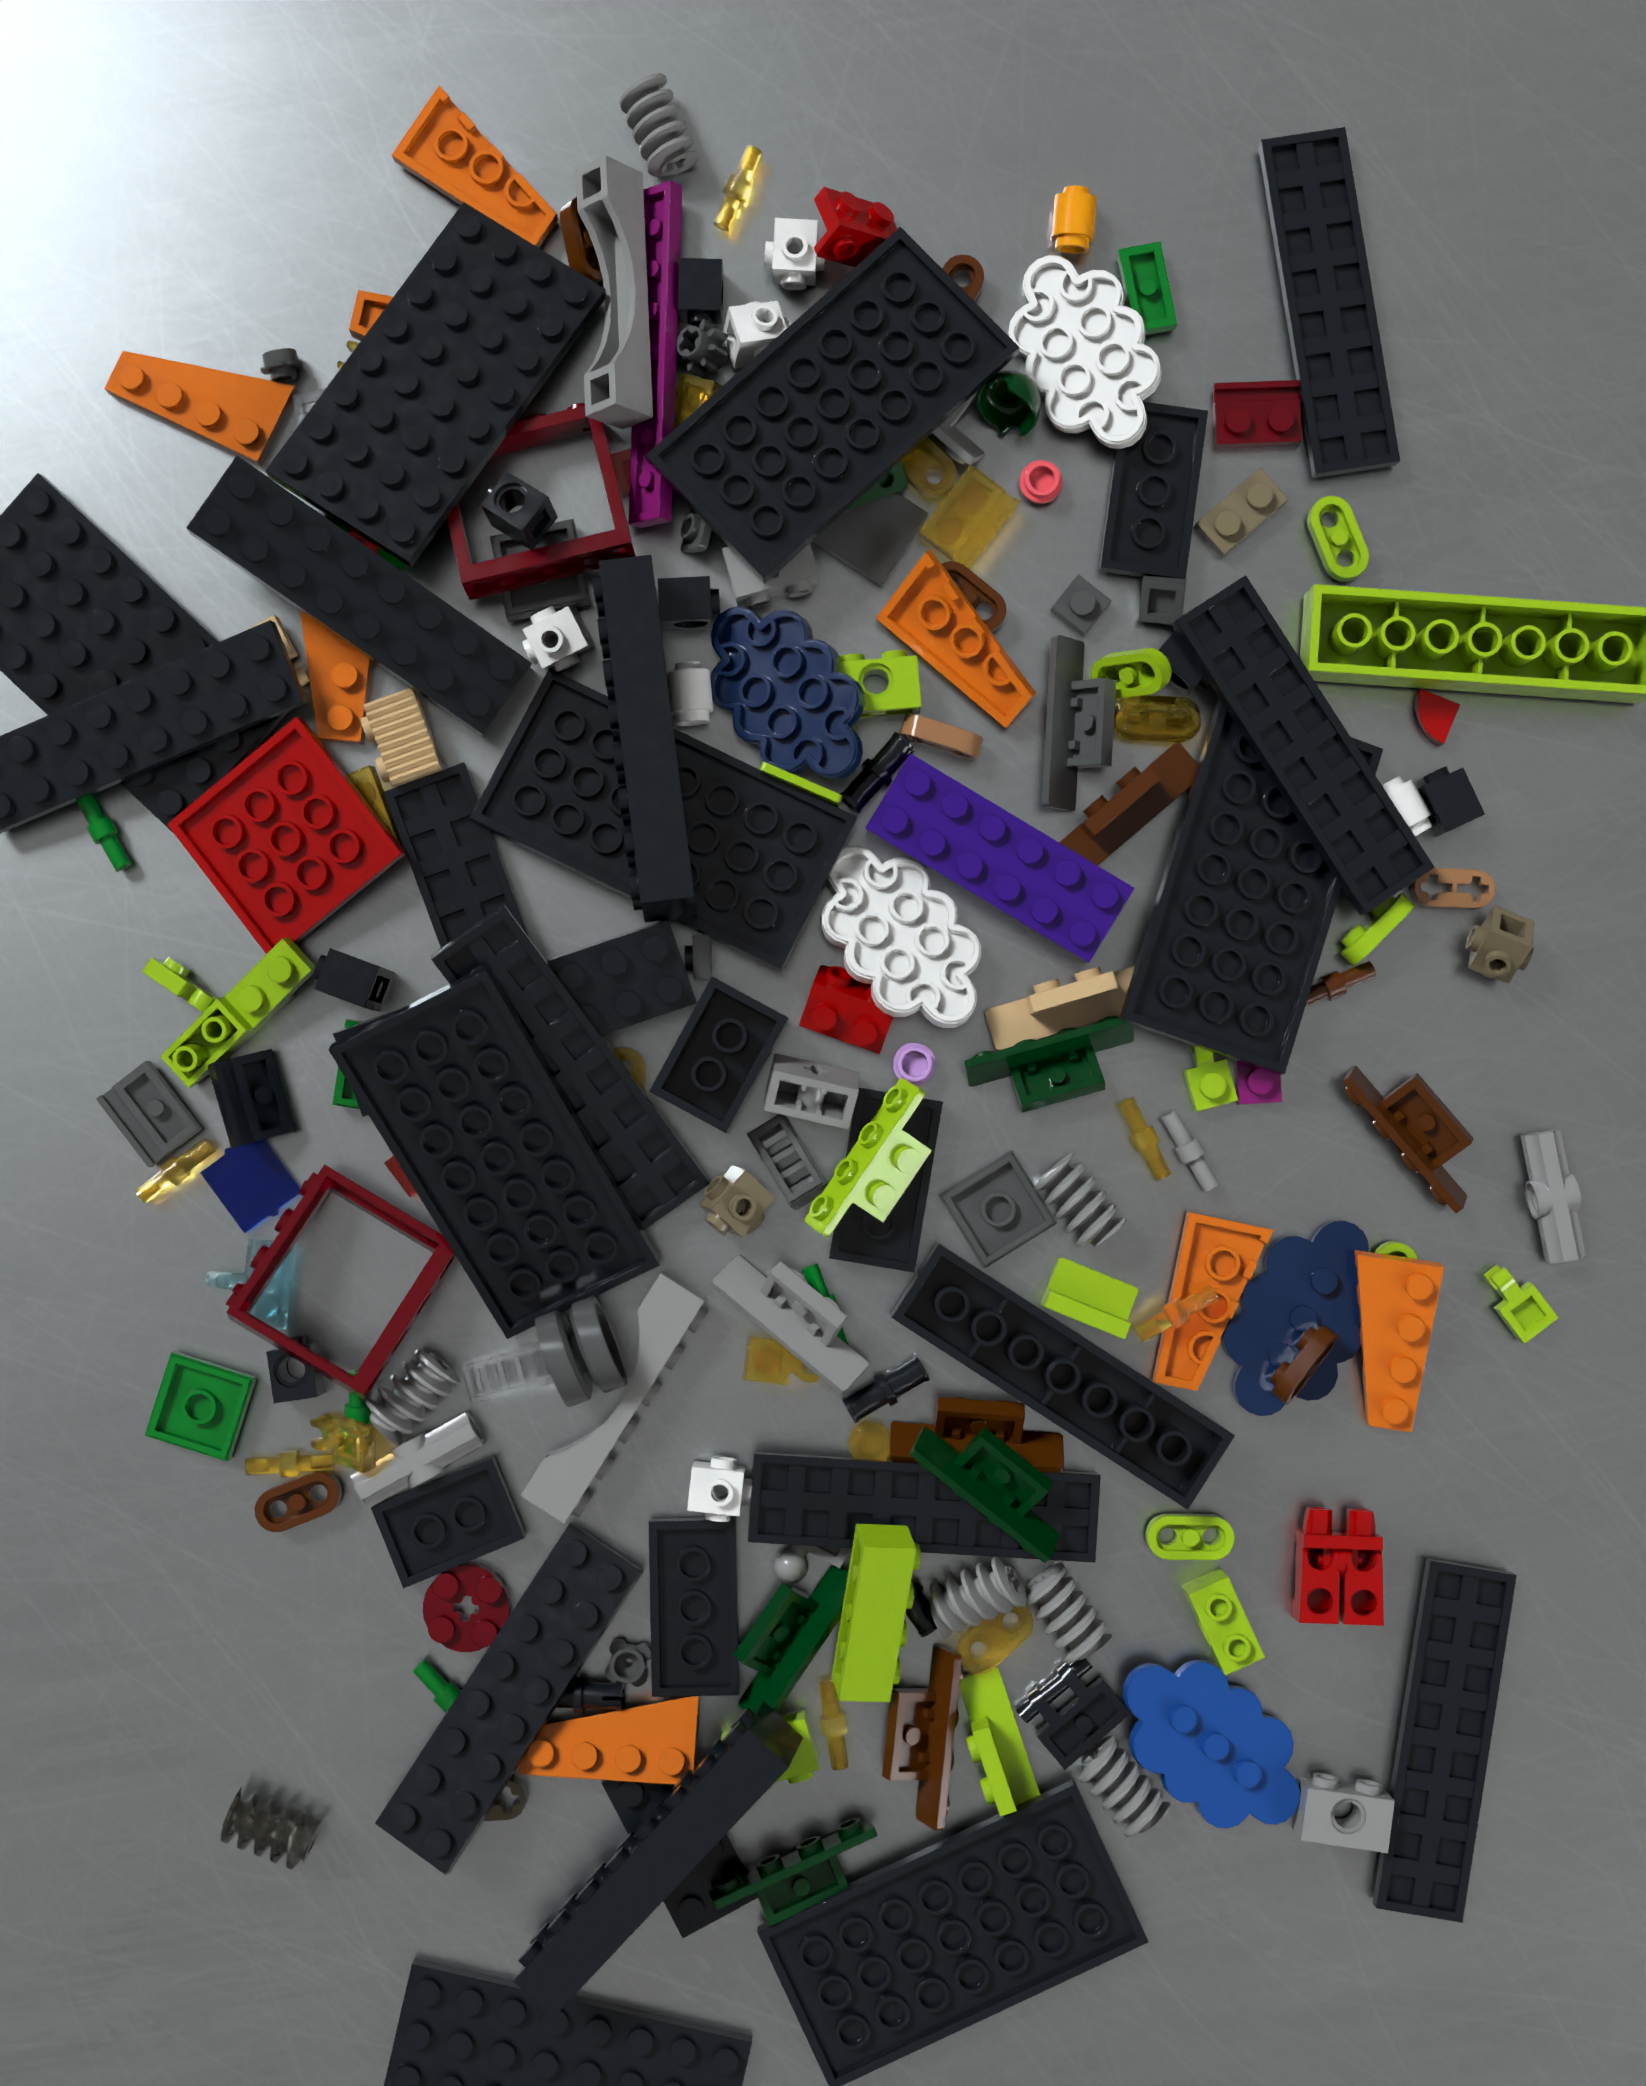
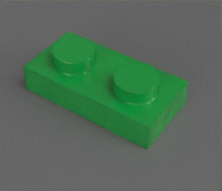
M1161 241L1119 249L1117 260L1127 307L1137 311L1142 317L1146 331L1145 335L1175 330L1177 319Z

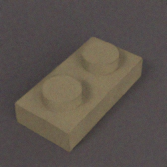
M1260 467L1195 524L1194 528L1215 552L1223 558L1288 501V498Z

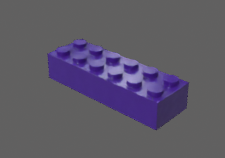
M911 753L865 827L870 833L1086 963H1089L1135 889Z

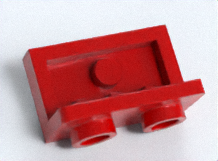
M824 186L814 198L827 229V232L814 247L818 257L856 267L897 230L893 221V213L883 203H873L855 197L847 191L839 192Z
M820 965L799 1026L880 1054L893 1016L883 1013L875 1005L871 997V984L855 980L847 973L845 968Z

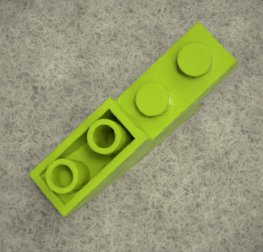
M289 937L282 938L224 997L217 998L160 1057L188 1088L193 1087L209 1074L207 1067L209 1064L224 1061L286 1006L295 997L293 993L314 973L315 965Z

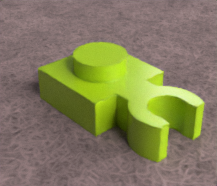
M168 956L166 961L151 957L141 971L176 996L185 999L201 1012H204L217 999V997L188 978L187 975L191 970Z

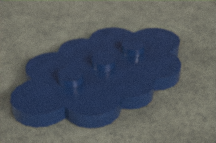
M740 606L728 608L722 612L713 623L711 631L712 646L721 658L710 675L712 699L722 709L733 712V728L737 736L748 743L759 745L760 756L763 762L794 775L801 773L808 767L818 775L833 780L842 779L852 774L859 766L863 755L862 741L852 726L863 713L865 696L858 681L840 672V657L836 649L824 641L813 639L812 629L808 621L794 611L786 609L773 611L763 619L754 611Z
M1342 1220L1330 1221L1320 1226L1310 1241L1299 1236H1283L1275 1240L1267 1249L1264 1257L1265 1272L1256 1274L1248 1280L1240 1296L1243 1311L1229 1319L1222 1334V1346L1226 1354L1240 1365L1233 1380V1394L1238 1404L1249 1413L1267 1416L1280 1411L1285 1404L1272 1395L1275 1385L1270 1380L1283 1362L1286 1361L1289 1364L1293 1362L1301 1351L1296 1346L1310 1327L1318 1330L1322 1325H1326L1338 1334L1339 1338L1329 1355L1296 1396L1297 1398L1309 1401L1319 1400L1328 1395L1335 1387L1338 1378L1337 1364L1353 1358L1359 1351L1361 1345L1359 1325L1361 1323L1354 1250L1369 1252V1244L1364 1232L1355 1224Z

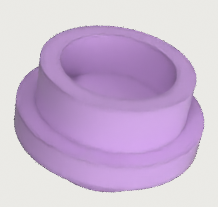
M908 1043L895 1053L893 1071L898 1079L903 1078L917 1086L927 1082L934 1074L936 1067L935 1057L932 1051L925 1045Z

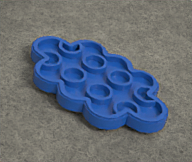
M1206 1660L1186 1662L1175 1673L1159 1664L1145 1663L1137 1666L1128 1674L1123 1684L1122 1695L1125 1706L1139 1719L1130 1733L1129 1747L1131 1754L1144 1769L1152 1773H1160L1163 1787L1170 1796L1180 1802L1195 1803L1196 1810L1200 1816L1217 1828L1228 1829L1237 1826L1249 1814L1265 1824L1274 1825L1285 1822L1294 1815L1300 1802V1789L1296 1779L1285 1769L1293 1754L1294 1742L1291 1731L1283 1722L1262 1713L1260 1700L1253 1692L1242 1686H1229L1227 1677L1221 1669Z

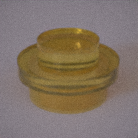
M865 1421L858 1424L849 1436L848 1445L851 1455L854 1458L885 1460L890 1453L891 1436L888 1430L882 1424L875 1421Z

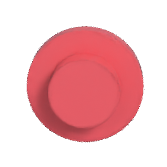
M1033 461L1021 473L1019 480L1020 490L1024 497L1033 503L1045 504L1051 502L1058 496L1061 490L1062 475L1059 469L1049 461Z

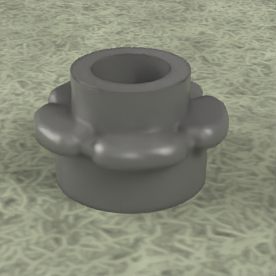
M276 349L262 354L264 367H261L260 370L265 375L270 374L271 381L284 382L297 378L296 371L303 368V364L298 360L295 349Z

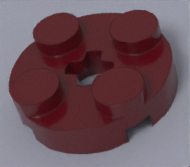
M466 1562L442 1572L428 1587L423 1601V1617L431 1639L441 1643L450 1650L458 1652H474L491 1645L510 1616L512 1608L510 1592L506 1584L504 1585L501 1579L495 1575L496 1572L486 1565ZM464 1596L472 1597V1604L479 1605V1612L472 1613L470 1618L462 1617V1612L456 1610V1603H461Z

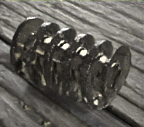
M241 1787L225 1817L221 1830V1841L227 1844L238 1834L237 1848L241 1850L246 1849L254 1840L255 1856L260 1857L271 1847V1862L276 1864L287 1854L286 1868L293 1870L301 1860H303L304 1864L316 1840L323 1819L318 1818L308 1828L306 1827V1812L302 1811L294 1821L289 1820V1805H285L277 1815L273 1814L274 1799L270 1798L259 1808L257 1807V1792H253L245 1802L241 1801Z

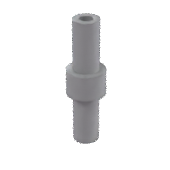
M1173 1110L1161 1117L1178 1147L1175 1149L1176 1154L1183 1165H1189L1203 1191L1208 1192L1217 1187L1219 1182L1203 1157V1154L1206 1153L1197 1137L1192 1138L1177 1111Z

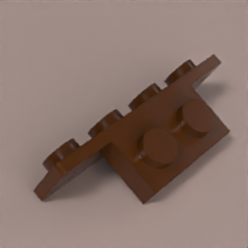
M1179 742L1174 743L1142 772L1135 766L1118 780L1116 785L1121 790L1108 801L1101 795L1082 812L1087 816V819L1059 843L1098 866L1192 785L1198 766L1197 762Z
M1357 1066L1349 1070L1343 1080L1346 1085L1345 1092L1349 1099L1359 1108L1364 1106L1374 1118L1373 1124L1378 1133L1388 1141L1392 1139L1401 1149V1157L1407 1167L1416 1174L1420 1172L1430 1183V1192L1438 1203L1444 1207L1448 1205L1455 1213L1462 1210L1467 1200V1195L1442 1165L1472 1144L1474 1138L1418 1073L1383 1097Z
M938 1397L934 1424L891 1423L890 1460L918 1463L911 1457L910 1450L918 1433L924 1427H928L957 1452H960L986 1427L1040 1472L1061 1473L1064 1468L1063 1435L1060 1433L1023 1431L1025 1419L1024 1403L1004 1400L989 1401L964 1399L961 1397Z
M944 1646L933 1647L929 1688L892 1689L882 1776L889 1781L919 1780L916 1819L933 1830H944L945 1817L950 1807L948 1796L950 1772L954 1766V1731L959 1720L957 1708L959 1684L963 1679L961 1654Z

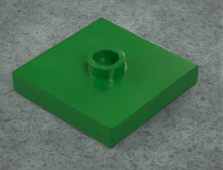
M171 1352L144 1436L226 1462L231 1460L257 1377L183 1353Z

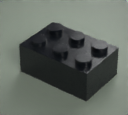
M712 976L649 1092L724 1133H728L788 1024L789 1018Z

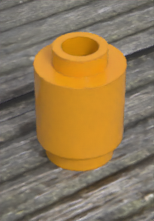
M1076 185L1067 186L1064 188V192L1055 195L1051 238L1055 241V250L1060 253H1087L1089 251V243L1094 241L1097 197L1089 194V188Z

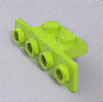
M900 1078L896 1085L888 1090L884 1096L883 1104L872 1120L862 1128L858 1141L847 1157L839 1162L835 1168L834 1176L822 1194L813 1200L809 1213L804 1220L808 1225L823 1236L829 1237L852 1202L881 1222L885 1221L932 1151L902 1130L924 1098V1091L903 1078Z
M994 1665L963 1675L959 1688L973 1735L966 1737L967 1745L973 1763L980 1761L983 1763L987 1777L979 1780L987 1805L996 1803L1001 1817L1016 1812L1017 1805L1040 1795L1000 1670L998 1666Z

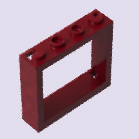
M577 403L571 405L566 410L551 414H532L525 418V420L516 422L492 457L592 433L615 529L536 548L532 551L528 550L472 564L458 502L448 516L447 521L461 583L469 600L600 569L599 561L636 556L604 423L585 416V403Z
M324 1164L318 1174L313 1172L309 1179L305 1180L302 1184L299 1194L303 1197L294 1211L287 1208L278 1220L274 1230L279 1232L271 1246L268 1247L264 1244L254 1256L250 1264L254 1271L245 1284L238 1282L232 1289L233 1293L226 1302V1305L230 1306L226 1313L229 1320L365 1401L456 1256L443 1235ZM330 1191L433 1253L355 1376L250 1314L256 1302Z

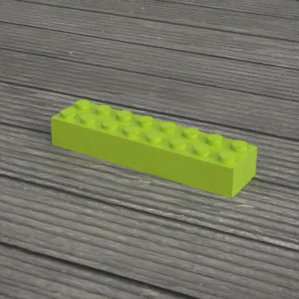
M1314 584L1304 595L1300 660L1314 681L1639 704L1646 700V607Z

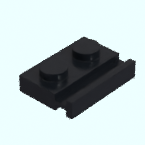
M272 1049L220 1062H213L207 1066L231 1149L295 1132Z

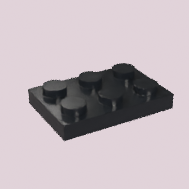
M494 1455L371 1507L403 1589L526 1537Z

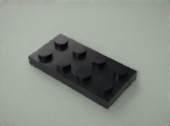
M1143 402L1147 415L1145 432L1132 446L1115 449L1099 571L1138 577L1148 575L1186 579L1208 411Z
M859 1088L846 1157L858 1141L862 1128L872 1120L883 1104V1099L887 1092ZM923 1098L902 1129L932 1151L885 1221L881 1222L852 1202L833 1231L830 1259L915 1273L943 1105L942 1101Z
M731 1517L729 1522H717L705 1518L650 1519L649 1571L652 1697L739 1695V1660L733 1655L739 1647L736 1517Z
M602 1780V1785L628 1834L631 1831L635 1833L645 1823L643 1820L660 1800L665 1802L673 1793L672 1789L675 1784ZM729 1832L663 1901L682 1938L757 1899L756 1893H753L717 1910L710 1899L708 1892L716 1888L715 1883L719 1879L732 1873H740V1876L749 1873Z

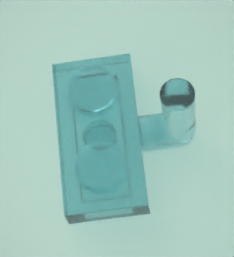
M248 1239L245 1273L210 1271L205 1277L206 1284L211 1288L232 1290L238 1282L245 1284L254 1271L250 1267L254 1256L264 1244L270 1247L273 1241ZM295 1245L250 1312L253 1316L277 1329H287Z

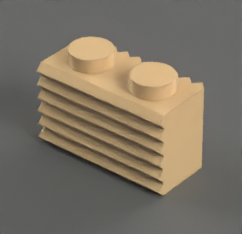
M412 687L363 704L366 717L360 718L368 741L370 743L376 741L381 757L375 758V763L384 783L390 781L393 787H398L445 769L418 693Z

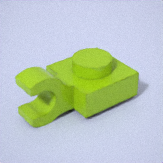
M1189 1044L1195 1067L1184 1069L1183 1073L1194 1111L1198 1112L1238 1101L1227 1059L1214 1061L1213 1052Z
M1495 1265L1483 1274L1489 1285L1503 1298V1301L1496 1305L1494 1309L1519 1342L1527 1343L1559 1318L1533 1283L1526 1282L1519 1287L1505 1267L1500 1268L1498 1265Z

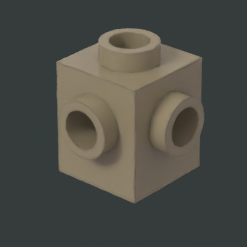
M1494 905L1481 926L1475 925L1467 938L1465 948L1470 950L1468 968L1477 971L1484 977L1495 978L1509 984L1517 970L1524 971L1531 960L1534 950L1532 947L1534 921Z
M731 1166L723 1176L718 1175L707 1185L704 1190L705 1198L699 1203V1206L709 1214L705 1221L718 1233L725 1236L729 1232L743 1237L745 1234L752 1233L761 1225L765 1218L764 1211L776 1197L746 1169Z

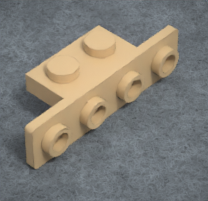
M1100 966L1075 973L1077 982L1060 986L1058 979L1043 982L1033 986L1035 991L1033 995L987 1009L985 1017L995 1049L1003 1050L1013 1047L1018 1042L1026 1039L1037 1040L1054 1035L1065 1028H1078L1098 1022L1108 1016H1119L1135 966L1104 974L1101 973Z

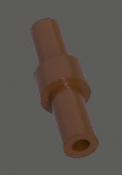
M1368 961L1340 974L1338 971H1334L1320 977V982L1311 986L1305 1007L1325 998L1332 1001L1347 994L1348 988L1376 977L1373 964Z

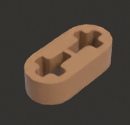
M911 713L905 714L899 733L914 743L970 760L977 759L983 741L981 736L973 732Z
M1433 868L1412 882L1409 886V891L1413 901L1420 907L1475 910L1488 905L1492 901L1496 888L1492 877L1485 871ZM1430 877H1433L1435 885L1448 886L1447 892L1434 894L1432 900L1429 899L1428 892L1421 891V884L1428 882ZM1472 879H1475L1476 886L1483 887L1484 892L1482 895L1476 896L1475 901H1472L1471 894L1457 892V886H1466L1472 883Z

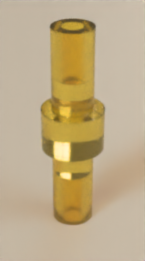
M748 145L736 173L730 174L723 189V193L726 196L713 223L720 230H730L740 204L746 203L752 190L753 184L750 181L762 156V151L754 146Z
M1134 1097L1118 1103L1133 1134L1129 1138L1136 1152H1142L1155 1180L1159 1181L1171 1175L1157 1145L1160 1140L1153 1126L1148 1127Z
M204 1138L180 1157L174 1155L160 1166L161 1171L135 1190L136 1194L144 1203H148L170 1185H179L191 1176V1169L216 1151L214 1146L207 1138Z
M1208 1285L1182 1301L1176 1298L1162 1306V1312L1134 1327L1143 1343L1172 1326L1174 1329H1177L1191 1321L1189 1316L1219 1299L1211 1285Z
M299 1450L282 1451L279 1456L246 1458L245 1460L246 1475L280 1474L281 1478L300 1477L301 1472L335 1469L334 1453L301 1455Z
M826 1679L818 1682L823 1715L819 1717L822 1736L827 1737L832 1770H843L849 1767L844 1734L848 1732L845 1713L840 1712L839 1700L833 1680Z

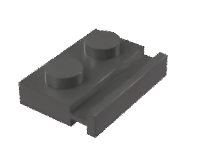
M151 1061L143 1062L112 1086V1089L96 1099L147 1167H154L158 1164L157 1162L171 1154L202 1130Z

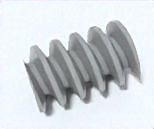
M662 73L652 74L635 82L627 88L619 101L622 112L627 114L626 121L628 127L633 129L634 141L640 145V155L647 161V171L655 177H667L690 169L699 159V153L696 151L685 153L694 144L692 137H678L685 132L687 125L683 120L673 121L680 114V108L675 104L667 105L674 98V95L670 89H661L667 83V78Z
M1072 1152L1046 1171L1039 1179L1034 1190L1039 1192L1049 1188L1051 1193L1044 1203L1047 1206L1058 1202L1061 1203L1062 1206L1055 1215L1057 1220L1071 1216L1072 1220L1066 1228L1067 1233L1078 1230L1083 1232L1076 1243L1077 1246L1081 1247L1092 1244L1095 1247L1117 1232L1127 1220L1124 1217L1111 1220L1117 1210L1116 1205L1112 1203L1100 1206L1106 1197V1192L1099 1190L1090 1193L1096 1179L1093 1176L1079 1179L1085 1169V1165L1082 1162L1069 1165L1075 1153Z
M416 1349L414 1353L420 1364L415 1366L404 1361L402 1366L408 1376L405 1379L395 1374L390 1376L396 1389L390 1391L381 1386L378 1392L383 1402L379 1404L371 1399L365 1402L371 1412L369 1417L374 1427L387 1440L396 1445L403 1443V1437L400 1432L411 1434L415 1430L413 1420L420 1422L425 1420L427 1412L424 1406L435 1409L439 1405V1399L436 1394L447 1396L451 1392L448 1381L456 1384L461 1382L460 1377L441 1358L431 1352L426 1353Z
M995 1556L991 1559L993 1572H990L985 1564L979 1563L976 1565V1579L969 1570L964 1569L960 1573L961 1585L953 1576L946 1577L945 1586L947 1591H944L938 1582L931 1583V1614L941 1635L949 1638L953 1631L961 1633L967 1629L968 1625L974 1627L980 1625L983 1622V1618L985 1620H993L998 1616V1612L1002 1614L1010 1613L1014 1605L1020 1608L1024 1607L1027 1604L1026 1588L1017 1570L1013 1566H1005L1002 1560Z
M1061 1562L1045 1569L1028 1582L1025 1588H1029L1031 1593L1027 1597L1026 1606L1036 1603L1041 1605L1034 1618L1036 1621L1047 1617L1051 1619L1044 1632L1046 1635L1060 1632L1061 1636L1054 1646L1056 1649L1070 1646L1071 1650L1064 1658L1066 1664L1083 1660L1095 1653L1111 1639L1112 1634H1104L1107 1626L1103 1620H1093L1097 1612L1092 1605L1083 1606L1087 1598L1083 1591L1072 1592L1075 1589L1076 1581L1070 1576L1063 1577L1066 1567Z
M1109 1736L1096 1743L1085 1754L1081 1761L1084 1769L1078 1780L1084 1783L1094 1778L1096 1782L1090 1789V1794L1092 1797L1103 1792L1107 1794L1101 1803L1102 1809L1107 1810L1116 1805L1118 1809L1112 1820L1117 1824L1128 1819L1130 1822L1123 1833L1126 1837H1131L1138 1832L1143 1833L1155 1826L1164 1818L1172 1805L1170 1802H1162L1163 1795L1161 1791L1157 1788H1151L1152 1782L1147 1775H1139V1765L1133 1761L1128 1762V1752L1124 1748H1117L1118 1741L1114 1736Z

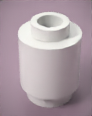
M698 661L676 663L675 670L667 673L671 714L675 716L676 725L699 726L710 723L709 713L713 712L710 670L701 668V664Z
M1398 776L1382 785L1414 836L1432 827L1428 818L1432 814L1412 779L1404 783L1402 778Z

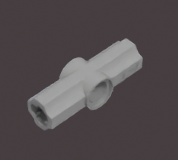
M1561 1129L1539 1131L1520 1136L1529 1181L1526 1182L1525 1186L1526 1200L1533 1218L1537 1219L1546 1263L1569 1262L1586 1257L1577 1213L1581 1209V1194L1576 1178L1573 1174L1569 1173Z
M466 1411L427 1434L425 1431L417 1434L391 1449L392 1453L359 1469L351 1475L354 1488L361 1501L370 1508L408 1486L414 1488L445 1470L444 1466L477 1450L485 1442L477 1423L469 1412Z

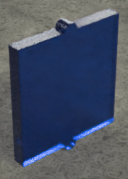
M267 1140L233 1149L228 1147L225 1149L224 1156L200 1172L244 1233L250 1231L267 1217L277 1216L279 1214L278 1209L299 1195L301 1188Z

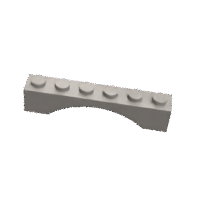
M605 155L576 170L577 211L589 233L597 254L603 286L606 290L605 325L601 345L593 363L584 374L585 416L623 430L653 418L643 173Z
M665 1271L659 1274L637 1309L639 1323L638 1357L631 1382L621 1402L609 1418L589 1435L570 1446L548 1453L520 1495L522 1498L563 1524L566 1523L571 1514L578 1518L580 1517L592 1498V1495L586 1492L594 1477L601 1481L603 1480L616 1459L609 1455L617 1440L625 1444L639 1423L632 1416L640 1403L649 1407L662 1385L655 1380L662 1368L665 1366L672 1370L685 1350L683 1346L678 1344L684 1333L688 1329L695 1334L707 1315L708 1311L701 1307L706 1297Z

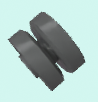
M595 1296L572 1304L570 1310L572 1327L565 1315L557 1310L535 1318L537 1337L544 1361L567 1407H572L591 1399L593 1389L590 1375L597 1387L604 1393L628 1385L624 1364L613 1332Z

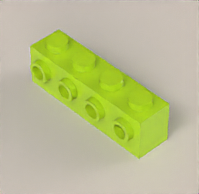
M856 1524L831 1675L839 1701L890 1702L893 1684L898 1685L900 1682L901 1664L898 1658L899 1648L905 1647L907 1642L905 1613L906 1609L912 1608L914 1602V1587L911 1578L913 1570L919 1569L921 1561L920 1545L914 1543L907 1525Z

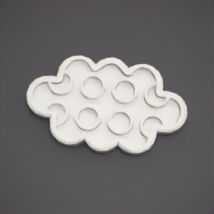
M1048 255L1037 259L1029 266L1024 275L1023 289L1028 304L1015 312L1010 321L1008 331L1009 337L1019 346V355L1026 359L1024 373L1036 383L1041 396L1046 397V413L1055 428L1064 433L1074 434L1091 428L1099 442L1109 448L1122 449L1132 446L1142 437L1146 430L1147 415L1142 400L1155 392L1160 384L1162 374L1158 356L1152 348L1144 345L1146 331L1142 317L1137 311L1124 306L1125 297L1121 283L1113 274L1105 270H1092L1078 275L1073 265L1060 256Z
M860 846L844 847L826 882L833 896L824 905L820 916V928L830 943L845 949L844 966L847 973L857 981L871 984V997L875 1005L885 1014L893 1017H906L920 1010L927 1020L941 1028H955L963 1025L973 1014L977 1003L976 990L968 977L976 970L980 961L981 944L977 936L970 929L956 924L958 916L954 901L947 894L930 889V877L926 869L916 860L908 857H895L882 864L868 849Z

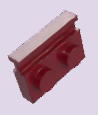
M1299 381L1214 383L1212 386L1214 449L1299 446L1302 442Z

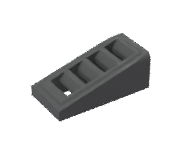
M778 1114L747 1133L776 1185L793 1210L800 1209L822 1194L828 1183L786 1115ZM782 1130L786 1132V1137L766 1149L763 1144L764 1141ZM790 1146H794L796 1151L778 1162H774L772 1157ZM801 1160L803 1161L804 1167L784 1178L783 1171ZM809 1176H812L814 1179L796 1192H793L791 1187Z

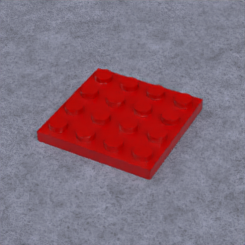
M297 716L167 824L266 954L282 938L289 937L297 944L407 854L304 719Z

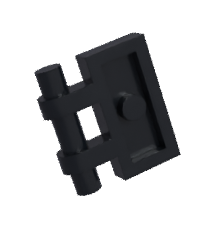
M1087 1658L1070 1664L1063 1663L1056 1669L1058 1674L1041 1689L1035 1687L1026 1695L1028 1700L1016 1709L1017 1713L1026 1723L1039 1713L1047 1721L1035 1732L1036 1736L1064 1770L1131 1714L1123 1701L1102 1676L1089 1687L1081 1680V1677L1093 1668ZM1070 1687L1077 1697L1060 1712H1057L1051 1703Z

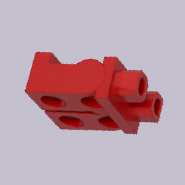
M1306 1507L1303 1530L1296 1529L1294 1599H1292L1291 1616L1299 1623L1339 1624L1340 1621L1346 1625L1384 1626L1383 1537L1376 1534L1373 1511L1370 1509L1348 1508L1346 1531H1332V1509Z

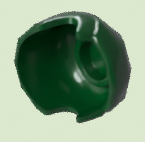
M1012 370L999 371L977 391V409L983 419L996 426L1000 433H1005L1010 429H1018L1020 435L1025 436L1036 426L1040 413L1041 394L1033 379L1025 373Z

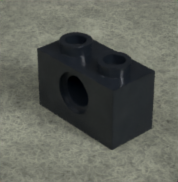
M330 948L327 956L321 955L315 966L313 979L317 980L314 989L360 1007L380 1012L395 972Z

